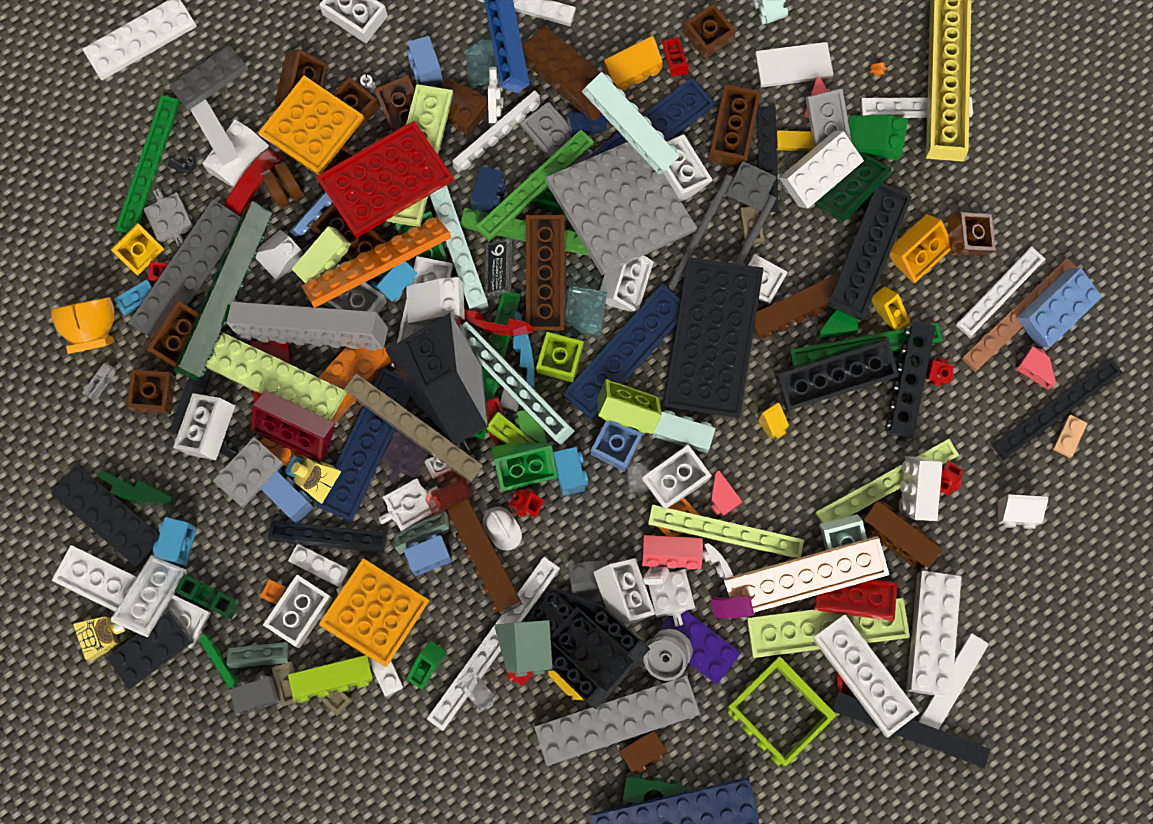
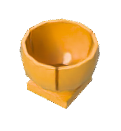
M110 297L51 309L52 321L57 332L69 341V345L66 346L68 354L115 343L113 335H109L115 320L114 306Z

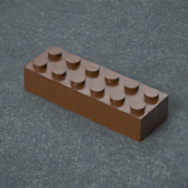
M546 26L522 44L525 63L531 70L592 122L602 114L582 93L583 89L601 73L597 68Z
M526 215V322L534 327L533 331H566L565 215Z

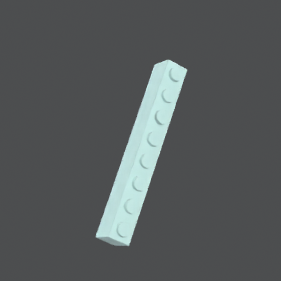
M444 186L429 196L436 216L451 234L452 238L445 242L457 276L463 282V293L468 308L471 311L479 312L488 309L487 299L448 188Z
M465 322L463 327L480 364L555 441L562 444L574 430L468 322Z

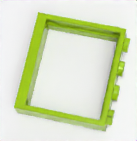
M777 657L727 707L730 710L728 714L735 721L739 720L744 725L742 729L749 736L753 734L758 739L757 745L763 751L767 749L772 754L770 758L778 766H787L837 716L781 657ZM776 668L823 716L784 757L736 708Z

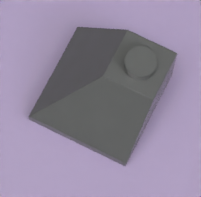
M592 561L568 565L572 594L595 603L602 602L603 598L594 571L607 566V562Z

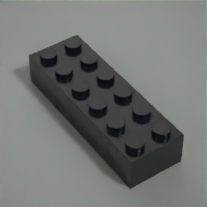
M879 338L774 371L783 406L788 411L899 376L889 339Z

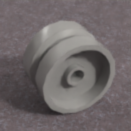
M661 630L654 635L648 645L650 650L646 653L643 660L646 669L657 679L664 681L675 680L683 674L692 658L693 649L691 642L678 630Z

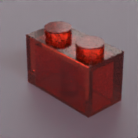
M465 478L430 493L425 501L434 516L442 511H447V509L466 499L469 500L473 494Z

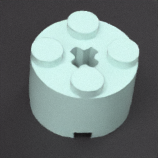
M753 0L755 9L759 8L760 10L759 19L761 24H768L787 17L788 9L783 7L786 1Z

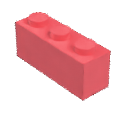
M644 535L642 566L701 569L703 538Z

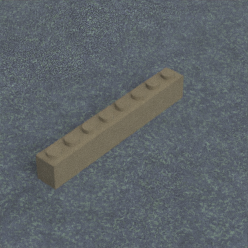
M355 374L345 387L348 395L469 483L473 482L483 468V465L358 374Z

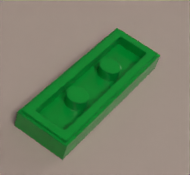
M204 634L199 638L200 643L228 687L235 688L234 685L240 682L233 671L228 669L226 660L210 635Z

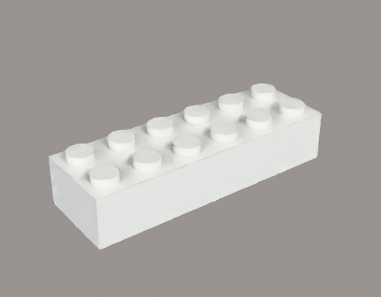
M921 571L917 574L907 692L943 697L952 695L962 576Z

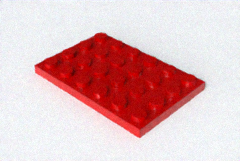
M415 121L408 123L317 176L318 182L355 238L454 181L453 176Z

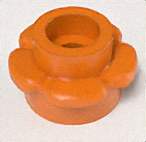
M885 63L870 65L871 71L869 73H873L874 77L884 75V71L887 70Z

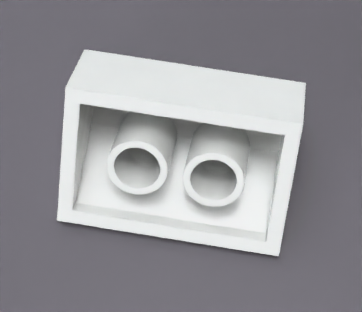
M237 120L233 121L226 134L242 162L225 170L215 151L212 150L202 163L207 172L233 188L249 166L269 148L266 142Z
M685 135L667 142L676 148L679 157L663 172L681 202L692 197L712 182V178Z
M642 256L605 273L597 299L609 306L636 313L642 302L653 261L646 256Z

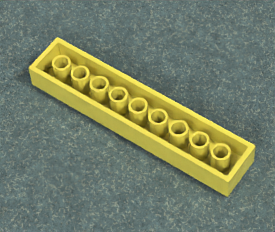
M930 0L926 159L964 161L968 153L971 0Z

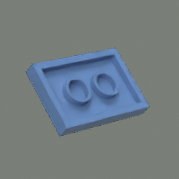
M325 191L288 231L293 237L303 235L310 228L309 222L316 221L323 213L320 210L332 203Z

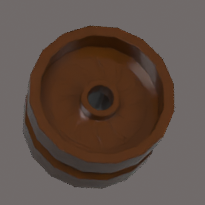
M284 161L275 165L278 178L269 169L261 173L266 183V189L281 210L290 205L286 196L287 193L295 202L304 198Z

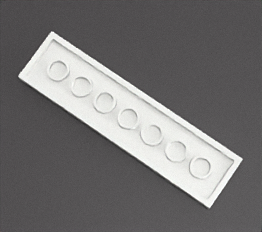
M71 545L52 581L116 611L137 577ZM173 595L162 615L169 610L173 611L194 641L189 646L192 649L211 613Z

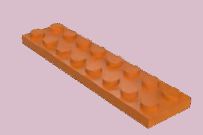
M438 217L430 218L421 224L420 227H412L408 232L394 236L390 241L379 244L366 253L359 254L357 258L351 261L343 262L339 267L324 272L318 278L308 280L306 284L302 285V288L315 308L452 238L451 234Z

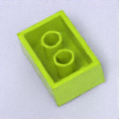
M605 379L597 397L598 416L606 421L618 422L624 427L630 426L642 433L653 434L662 415L659 397Z

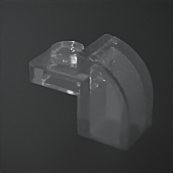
M473 669L457 681L467 696L482 712L490 708L494 701L497 700L496 696Z

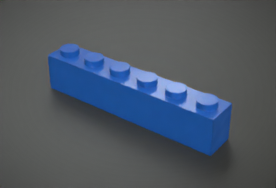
M484 0L500 85L502 88L519 93L530 83L513 0Z

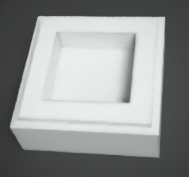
M650 567L643 579L645 585L663 584L669 574L668 567Z

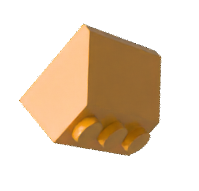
M651 36L604 60L603 74L608 75L612 79L617 89L625 91L630 85L634 83L639 84L650 75L655 76L662 70V59L654 37Z
M926 214L893 244L889 255L894 265L913 283H916L951 250L949 235L942 220Z

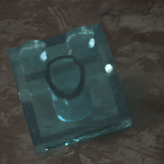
M483 40L465 50L469 85L489 84V67L497 68L492 40Z

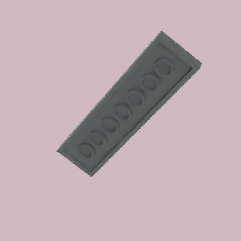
M213 199L128 324L149 336L172 299L179 300L188 306L228 247L241 217Z

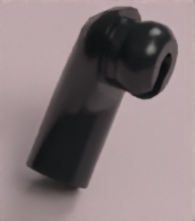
M171 158L168 166L178 173L184 174L194 171L196 162L194 159L188 158L184 163H180L176 159Z
M225 434L219 453L234 459L239 452L228 446L229 437Z

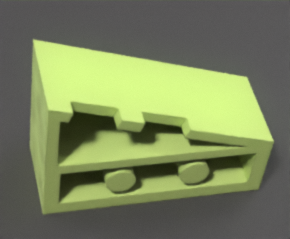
M327 227L293 266L292 270L306 284L308 280L316 279L323 275L324 272L333 270L342 256L347 253L351 243L336 228Z

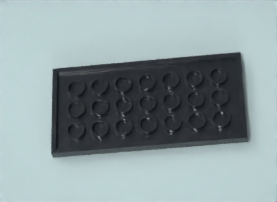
M688 257L664 407L740 419L764 271L763 267Z

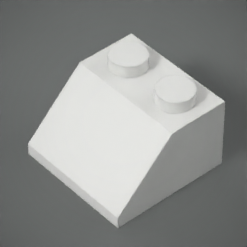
M1006 495L998 500V524H1004V527L1023 525V528L1026 529L1036 528L1037 525L1043 522L1048 497Z

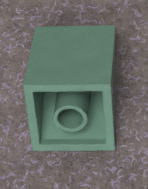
M549 621L494 624L507 673H515V676H527V672L533 671V675L545 674V670L552 669Z

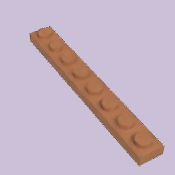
M1066 258L979 341L962 360L976 372L1023 327L1017 320V317L1068 268L1077 267Z

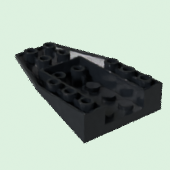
M450 312L385 350L415 404L454 445L489 427L482 366L458 316Z
M554 587L545 594L526 616L528 622L549 621L552 669L594 709H597L650 650L639 637L603 605Z

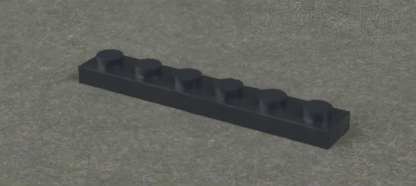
M762 106L757 109L758 168L776 176L769 195L776 197L770 212H778L776 106Z
M271 521L268 533V541L379 553H385L388 538L387 532Z

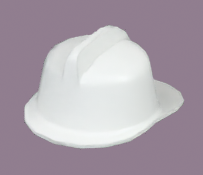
M494 507L485 513L483 527L493 544L501 550L509 551L515 549L522 539V532L512 514L503 507Z

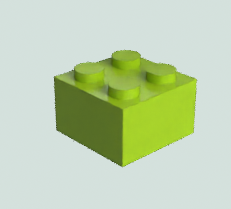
M546 332L536 367L537 373L573 383L583 351L584 341Z

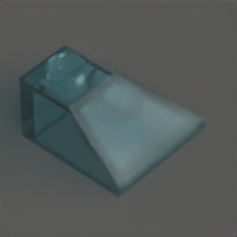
M569 287L566 321L581 333L601 336L607 292Z

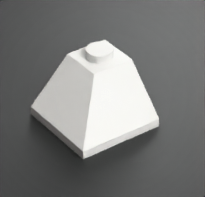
M279 230L257 249L258 253L255 258L277 281L293 268L304 254L288 235Z

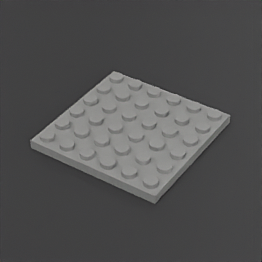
M629 142L552 174L545 179L546 184L601 275L697 230L696 225L663 173L659 175Z

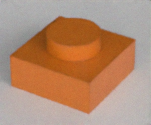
M269 579L260 597L277 605L288 588Z

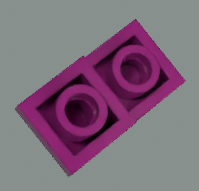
M734 595L731 598L714 597L711 599L715 618H741L755 614L750 596Z

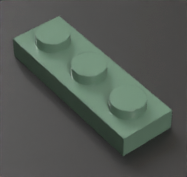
M442 511L394 534V548L401 552L408 549L407 545L411 543H420L431 535L439 534L449 529L448 514Z
M288 642L228 648V669L288 663Z

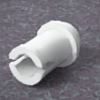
M363 75L360 79L361 87L370 94L374 93L376 86L372 81V77L367 75L368 78H366V75Z

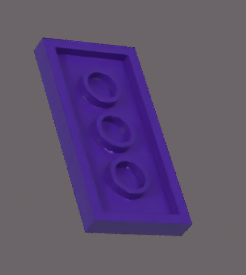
M687 611L681 613L682 626H680L678 621L679 626L676 627L673 616H669L656 633L665 629L678 630L683 633L691 642L693 649L689 664L717 685L741 653Z

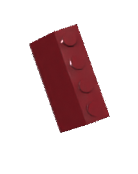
M264 391L253 405L251 431L319 463L322 461L333 437L335 423L293 402Z

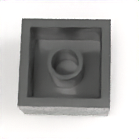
M261 675L253 678L254 682L246 683L244 681L235 684V688L229 690L235 713L247 714L280 703L275 678Z

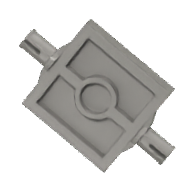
M156 189V191H153V194L157 201L144 208L146 216L160 243L174 238L177 246L181 247V244L184 242L181 234L193 227V223L177 192L168 197H163L161 190Z

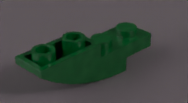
M100 470L97 475L100 479L114 485L110 493L125 500L152 506L173 505L177 502V500L172 498V493L165 489L161 492L156 490L157 485L147 480L145 483L138 480L137 484L126 478L122 481L118 479L119 475L111 470H108L107 473Z

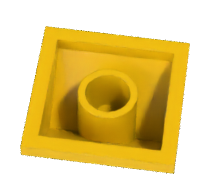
M137 223L110 250L138 276L164 248Z

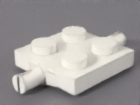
M489 67L488 110L490 127L498 122V116H501V110L504 105V98L501 97L503 88L500 85L496 67Z
M415 479L383 497L387 504L388 513L378 518L381 524L393 519L398 524L400 530L403 531L436 513L431 505L430 498L440 493L437 486L426 491L421 487L418 479Z
M686 570L669 571L663 584L649 585L656 617L673 616L675 626H679L678 621L680 626H682L681 613L695 608Z

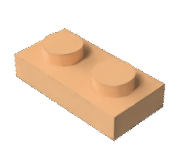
M1069 415L1055 442L1053 450L1071 458L1088 423Z

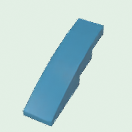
M515 311V320L523 321L520 313ZM528 334L514 336V353H521L520 370L521 372H527V383L535 390V368Z

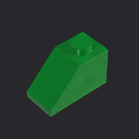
M836 310L819 332L818 339L855 335L859 330L857 319Z
M430 641L419 654L406 679L423 690L440 666L447 651Z

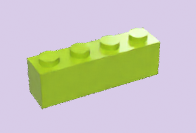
M366 655L288 675L293 701L298 700V703L309 701L310 697L318 695V698L329 696L330 691L345 692L350 690L349 687L355 685L358 688L365 687L373 679Z

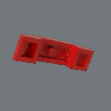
M269 148L264 151L239 179L224 207L240 217L246 205L250 203L251 197L264 182L261 173L268 169L274 173L275 165L284 159Z
M464 309V317L468 321L491 334L518 336L534 330V327L527 322L509 319L507 326L484 321L485 317L478 312Z

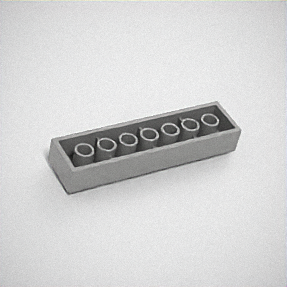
M231 302L226 322L240 339L245 341L256 339L261 342L276 341L281 344L293 342L297 345L308 343L314 346L329 345L334 348L347 346L351 349H358L360 347L371 351L384 349L388 327L377 312Z
M684 676L601 704L597 709L592 707L535 726V730L546 765L549 766L700 715L688 677Z

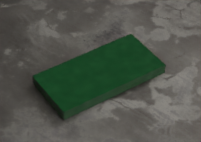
M864 152L860 155L864 161L814 203L817 208L841 223H844L892 173L890 167Z

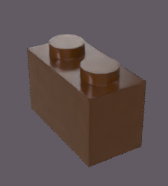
M652 731L619 752L631 773L636 771L638 774L647 769L646 764L652 760L655 764L665 758L663 754L667 751L656 732Z

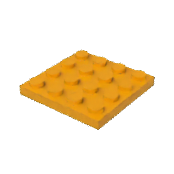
M303 76L258 133L305 167L320 175L364 120V115L306 76Z
M363 558L319 623V626L386 668L429 600Z

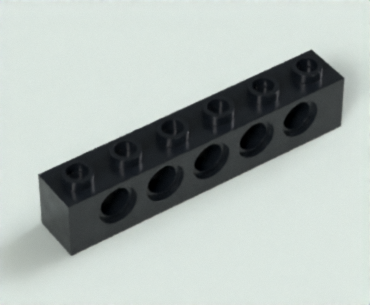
M912 321L905 326V344H902L900 349L902 359L897 365L899 376L893 384L892 391L895 394L894 399H891L889 404L890 418H887L885 424L887 435L905 439L914 438L935 325ZM914 338L920 341V347L914 346ZM910 356L916 359V366L910 364ZM906 375H910L913 378L912 385L906 382ZM903 393L909 396L908 403L902 401ZM899 412L905 414L906 419L904 422L898 419Z

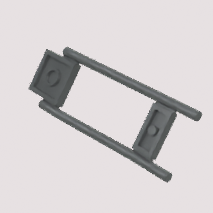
M742 161L734 178L726 174L667 287L672 293L681 276L685 278L688 257H691L724 195L761 212L735 261V264H743L776 200V197L769 195L776 176Z

